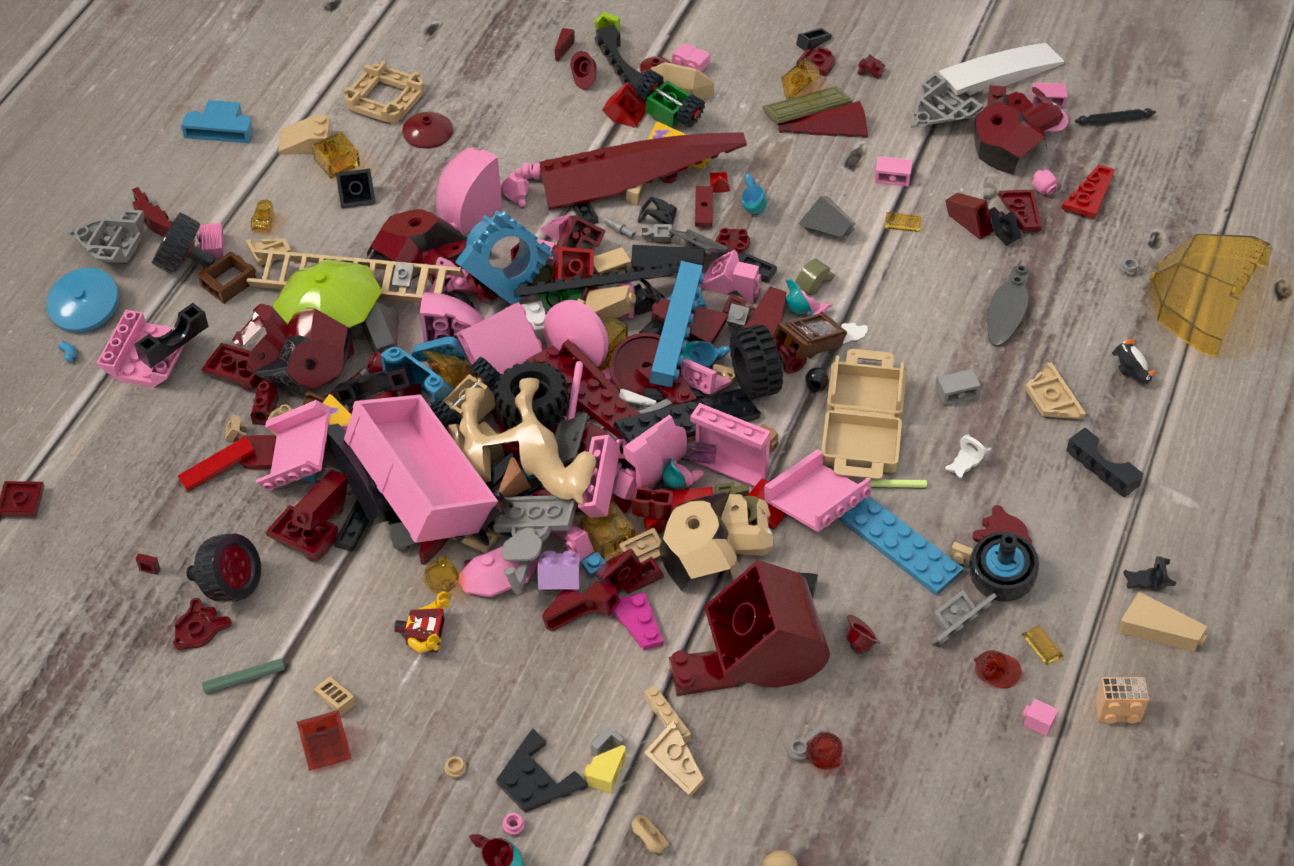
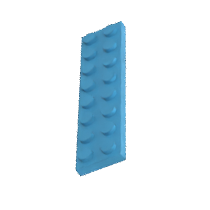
M870 496L837 518L936 596L963 573L964 568Z

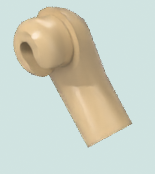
M714 363L712 370L716 371L717 374L732 380V382L736 380V374L731 368Z

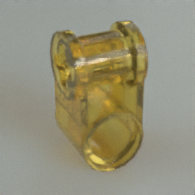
M261 200L257 203L251 219L252 231L265 230L267 233L271 232L275 213L270 200Z

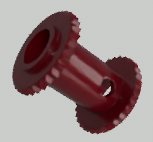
M782 337L776 341L777 350L785 362L783 366L784 371L792 374L805 366L807 357L796 359L797 353L793 349L794 341L791 347L786 348L784 346L786 337Z

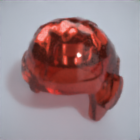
M821 732L814 735L811 741H807L806 756L815 767L831 770L837 769L842 764L843 744L835 734Z

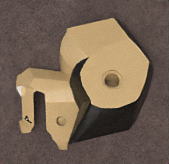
M730 491L680 503L672 511L662 536L659 552L665 569L681 591L690 579L728 569L731 570L734 581L739 569L737 554L765 556L774 550V537L768 525V517L771 514L767 502L759 499L757 503L758 524L756 526L748 525L747 501L742 495L731 494Z

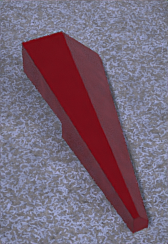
M860 101L778 124L779 133L794 131V134H799V132H809L810 135L825 136L847 134V137L862 135L863 138H868L865 111Z

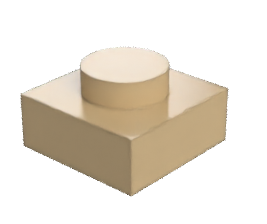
M954 542L950 558L958 564L969 566L973 549Z

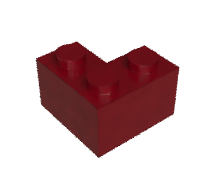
M576 215L569 216L555 249L558 247L580 248L582 243L592 248L599 247L606 230Z

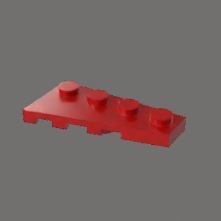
M1098 164L1087 176V179L1079 185L1078 189L1070 195L1069 199L1065 200L1061 209L1095 219L1115 169Z

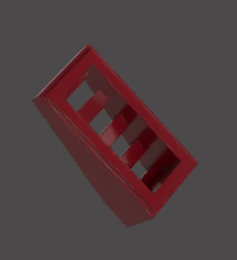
M562 28L555 46L556 61L559 62L574 44L575 30Z
M652 556L641 563L644 570L638 575L639 580L636 581L634 579L632 585L629 586L628 584L624 588L628 594L665 577Z

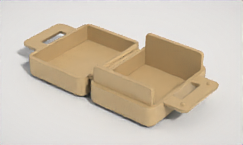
M849 349L846 362H839V356L836 355V361L831 365L827 413L825 415L821 452H823V465L834 467V472L837 475L880 479L883 473H895L898 469L906 371L904 370V362H901L900 368L893 367L894 355L892 353ZM857 360L882 361V366L857 364Z

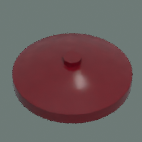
M638 333L625 338L617 345L611 356L609 371L612 383L618 387L619 391L624 389L643 396L645 388H653L649 385L647 379L641 378L637 374L638 369L653 365L661 335ZM681 365V367H680V366H677L678 370H680V373H681L682 365Z

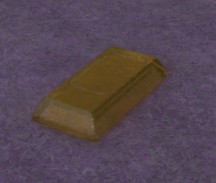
M1039 625L1022 633V636L1046 665L1064 656Z

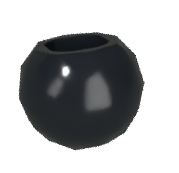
M812 368L805 375L806 385L814 391L823 390L828 384V374L824 369Z

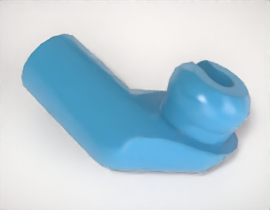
M65 341L59 343L58 348L66 353L64 360L72 363L74 358L77 357L76 347Z

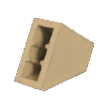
M629 285L589 290L585 305L599 314V318L604 324L631 312L636 302V296Z

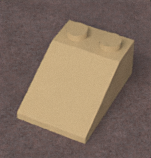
M330 115L311 116L282 128L278 153L329 154L330 148L327 147V142L331 140L333 131ZM324 142H325L326 150H322V149H324V146H323V143H324Z

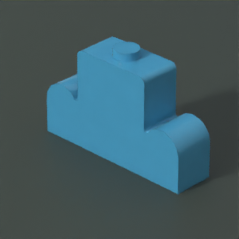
M208 100L203 114L198 111L188 112L181 124L184 138L250 143L253 135L251 119L247 115H242L239 102Z

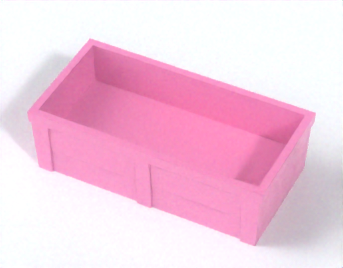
M421 395L354 402L353 412L344 440L352 448L376 483L380 493H383L405 525L413 541L418 543L478 533L498 500Z

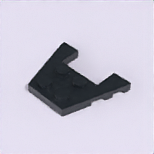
M534 729L528 733L496 779L497 785L524 813L549 804L551 800L556 798H565L574 791H583L588 788V783L576 771H573L561 782L556 783L531 758V756L546 746V741Z

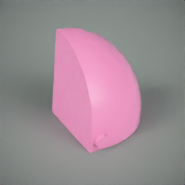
M466 148L454 156L444 168L437 185L436 209L439 217L447 221L463 235L471 231L477 223L484 220V215L491 217L495 214L496 210L502 209L498 157L483 149L478 151L476 148Z
M424 292L420 318L424 343L444 337L458 339L457 332L485 319L472 306L455 297L433 292Z

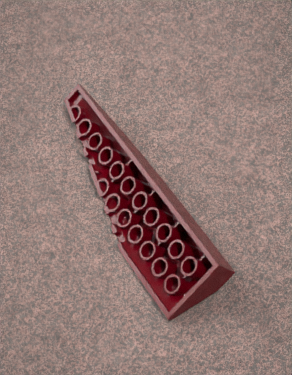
M744 132L662 137L540 161L548 209L553 210L623 194L622 191L636 188L637 185L644 182L649 184L657 177L665 178L688 169V165L701 164L702 160L711 157V159H714L722 152L729 153L747 146Z

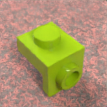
M603 12L595 20L596 29L614 24L617 30L620 31V17Z

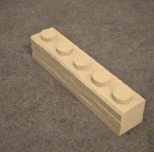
M653 686L644 691V699L665 728L674 721L685 742H690L691 733L658 688Z

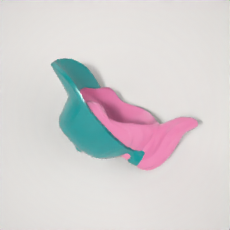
M792 279L785 280L790 290L785 301L791 312L811 316L819 314L821 311L825 313L829 307L833 306L831 303L819 304L815 299L808 297L804 291H800L795 281Z
M672 458L671 462L663 470L664 486L672 490L688 489L689 486L693 485L703 476L704 472L701 470L690 472L685 466L677 464L676 461L674 462Z

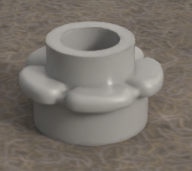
M1132 258L1125 259L1121 270L1127 275H1132L1139 270L1138 262Z

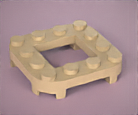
M380 61V64L371 66L366 64L364 66V73L351 88L346 87L344 90L346 108L383 122L397 124L423 95V80L418 72L414 71L410 75L387 67L385 61ZM378 82L403 89L394 102L389 101L387 104L366 98Z

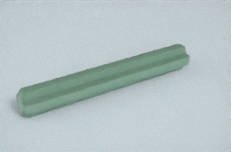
M282 659L273 660L202 682V688L204 693L207 694L283 671L285 666Z

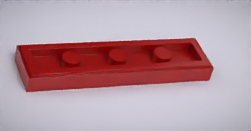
M245 436L179 474L178 478L187 492L256 452Z

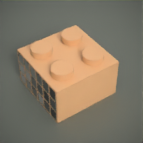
M1145 677L1102 678L1095 698L1098 722H1106L1108 724L1116 722H1127L1130 724L1141 722L1149 701Z

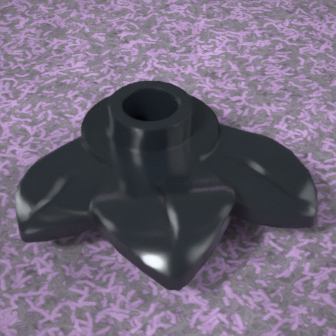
M640 280L646 287L641 288L640 291L650 299L653 305L655 302L658 303L661 298L666 299L648 281Z

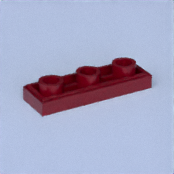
M696 186L695 227H712L713 186Z

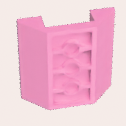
M125 310L96 364L120 382L154 388L168 378L184 345L154 367L149 368L139 360L134 344L148 334L153 337L163 336L173 327L146 323L142 312Z

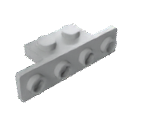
M961 590L933 611L931 615L943 631L929 641L931 645L936 642L942 644L950 638L948 635L950 632L956 633L964 627V621L968 620L970 622L979 615L977 611L981 608L984 611L993 604L991 600L996 597L995 593L974 605L964 590Z

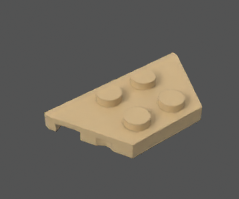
M1052 362L1048 363L1042 372L1040 371L1034 379H1031L1026 384L1025 390L1042 416L1085 419V411Z

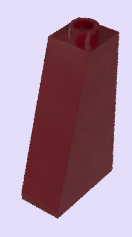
M770 286L743 328L761 324L766 326L773 336L778 323L783 322L787 292Z
M661 298L658 303L655 302L650 311L652 313L651 320H657L664 325L671 300ZM697 306L696 311L691 312L694 314L692 325L688 324V327L691 329L687 340L691 342H709L713 345L727 323L728 314Z
M334 470L329 471L295 506L292 525L310 531L342 513L348 486V480L345 475Z

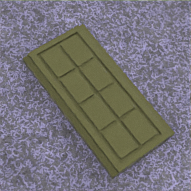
M833 86L762 107L764 112L779 124L852 103V100L837 86Z

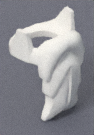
M967 434L960 439L961 450L958 456L945 469L956 473L957 477L962 478L965 472L979 465L992 448L984 447L979 441ZM967 443L974 444L977 447L978 451H976L971 446L967 445Z

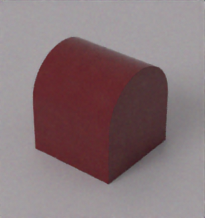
M757 560L704 606L725 677L763 687H784L811 678L821 671L829 660L830 651L805 577L798 572Z

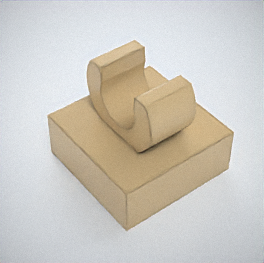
M233 415L228 422L225 435L226 441L233 442L235 437L241 439L246 436L247 433L242 431L246 430L247 425L240 423V416Z

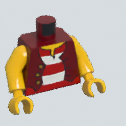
M444 591L440 592L437 600L431 604L409 611L407 621L396 620L395 632L404 633L406 644L417 653L422 654L427 651L438 653L445 623L444 610L442 608L443 606L445 608L450 606V601L447 600L450 598V595Z

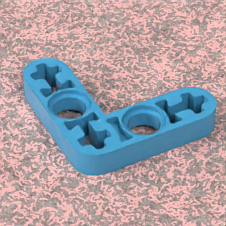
M444 337L417 344L413 348L412 357L420 362L448 356L464 373L475 376L469 368L471 363L460 341L454 337Z

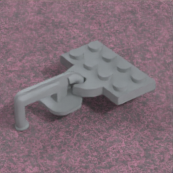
M555 495L503 497L514 506L512 508H505V515L496 517L493 529L495 533L511 532L513 536L505 541L501 555L505 561H519L517 572L513 567L504 570V574L514 593L518 595L522 593L531 560L539 556L543 545L542 542L548 538L550 532L570 531L578 504L575 499L567 500Z

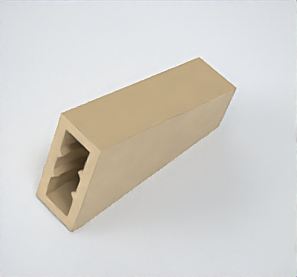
M1138 592L1122 617L1117 631L1121 634L1195 652L1199 645L1203 646L1208 637L1205 634L1206 625L1141 592Z

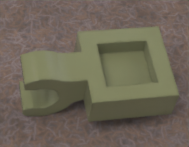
M734 482L714 485L715 494L730 491L731 494H740L744 497L750 492L748 484L734 486Z

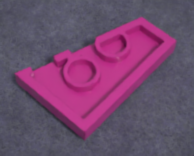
M642 592L619 598L620 603L613 610V613L620 624L627 628L629 634L643 650L663 646V638L646 593Z

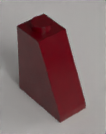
M956 193L945 200L948 215L978 239H982L993 232L987 200L962 193Z

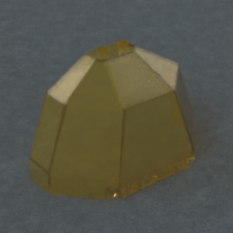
M1193 235L1163 260H1159L1156 267L1157 271H1153L1149 281L1152 282L1150 292L1157 321L1199 352L1217 358L1224 335L1242 296L1241 291L1245 289L1257 265L1267 267L1273 249L1272 245L1254 236Z

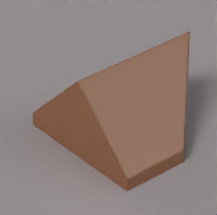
M513 457L509 461L498 491L501 497H515L531 488L521 467Z

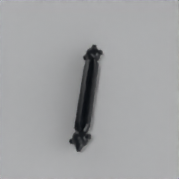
M1146 108L1144 110L1135 109L1091 114L1088 117L1082 115L1075 120V123L1083 126L1087 123L1100 124L1135 120L1142 117L1150 118L1156 114V111Z

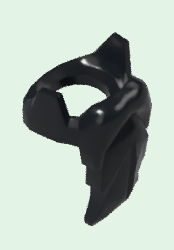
M1157 556L1154 568L1139 570L1138 572L1124 570L1123 574L1128 580L1127 588L1138 587L1160 590L1167 586H1175L1177 583L1167 575L1166 565L1170 564V559Z

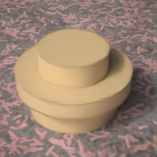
M451 757L445 763V773L451 778L461 777L466 771V763L460 757Z

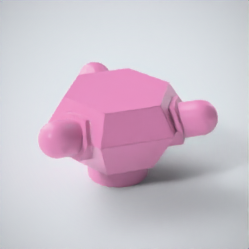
M517 168L515 172H512L503 180L500 188L507 198L516 204L518 203L523 208L526 206L525 199L530 185L526 179H523L522 170Z
M462 269L463 277L452 276L443 288L445 293L460 291L466 295H471L477 292L470 290L466 280L469 272L465 269Z

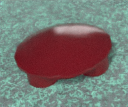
M722 228L715 242L728 247L727 253L735 250L737 254H741L749 248L750 237L746 229Z

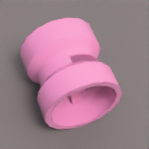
M523 163V179L529 180L534 178L535 180H541L540 163H535L534 165Z

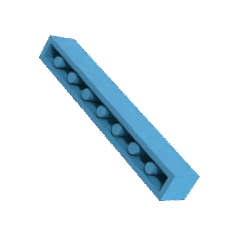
M681 261L649 383L672 388L673 381L678 380L680 370L677 369V366L681 367L683 355L680 354L681 352L685 353L687 342L684 339L689 338L691 328L688 327V324L692 325L694 314L691 312L696 311L698 300H695V297L699 298L701 287H699V284H703L705 276L702 273V265Z

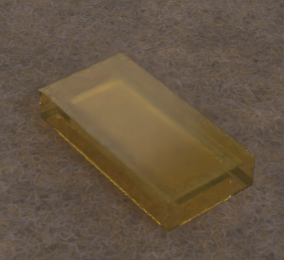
M886 212L884 229L919 232L921 216Z

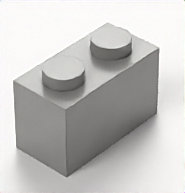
M973 369L937 377L935 390L944 406L979 398L981 385Z

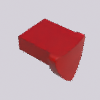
M727 172L710 173V186H713V193L730 191Z

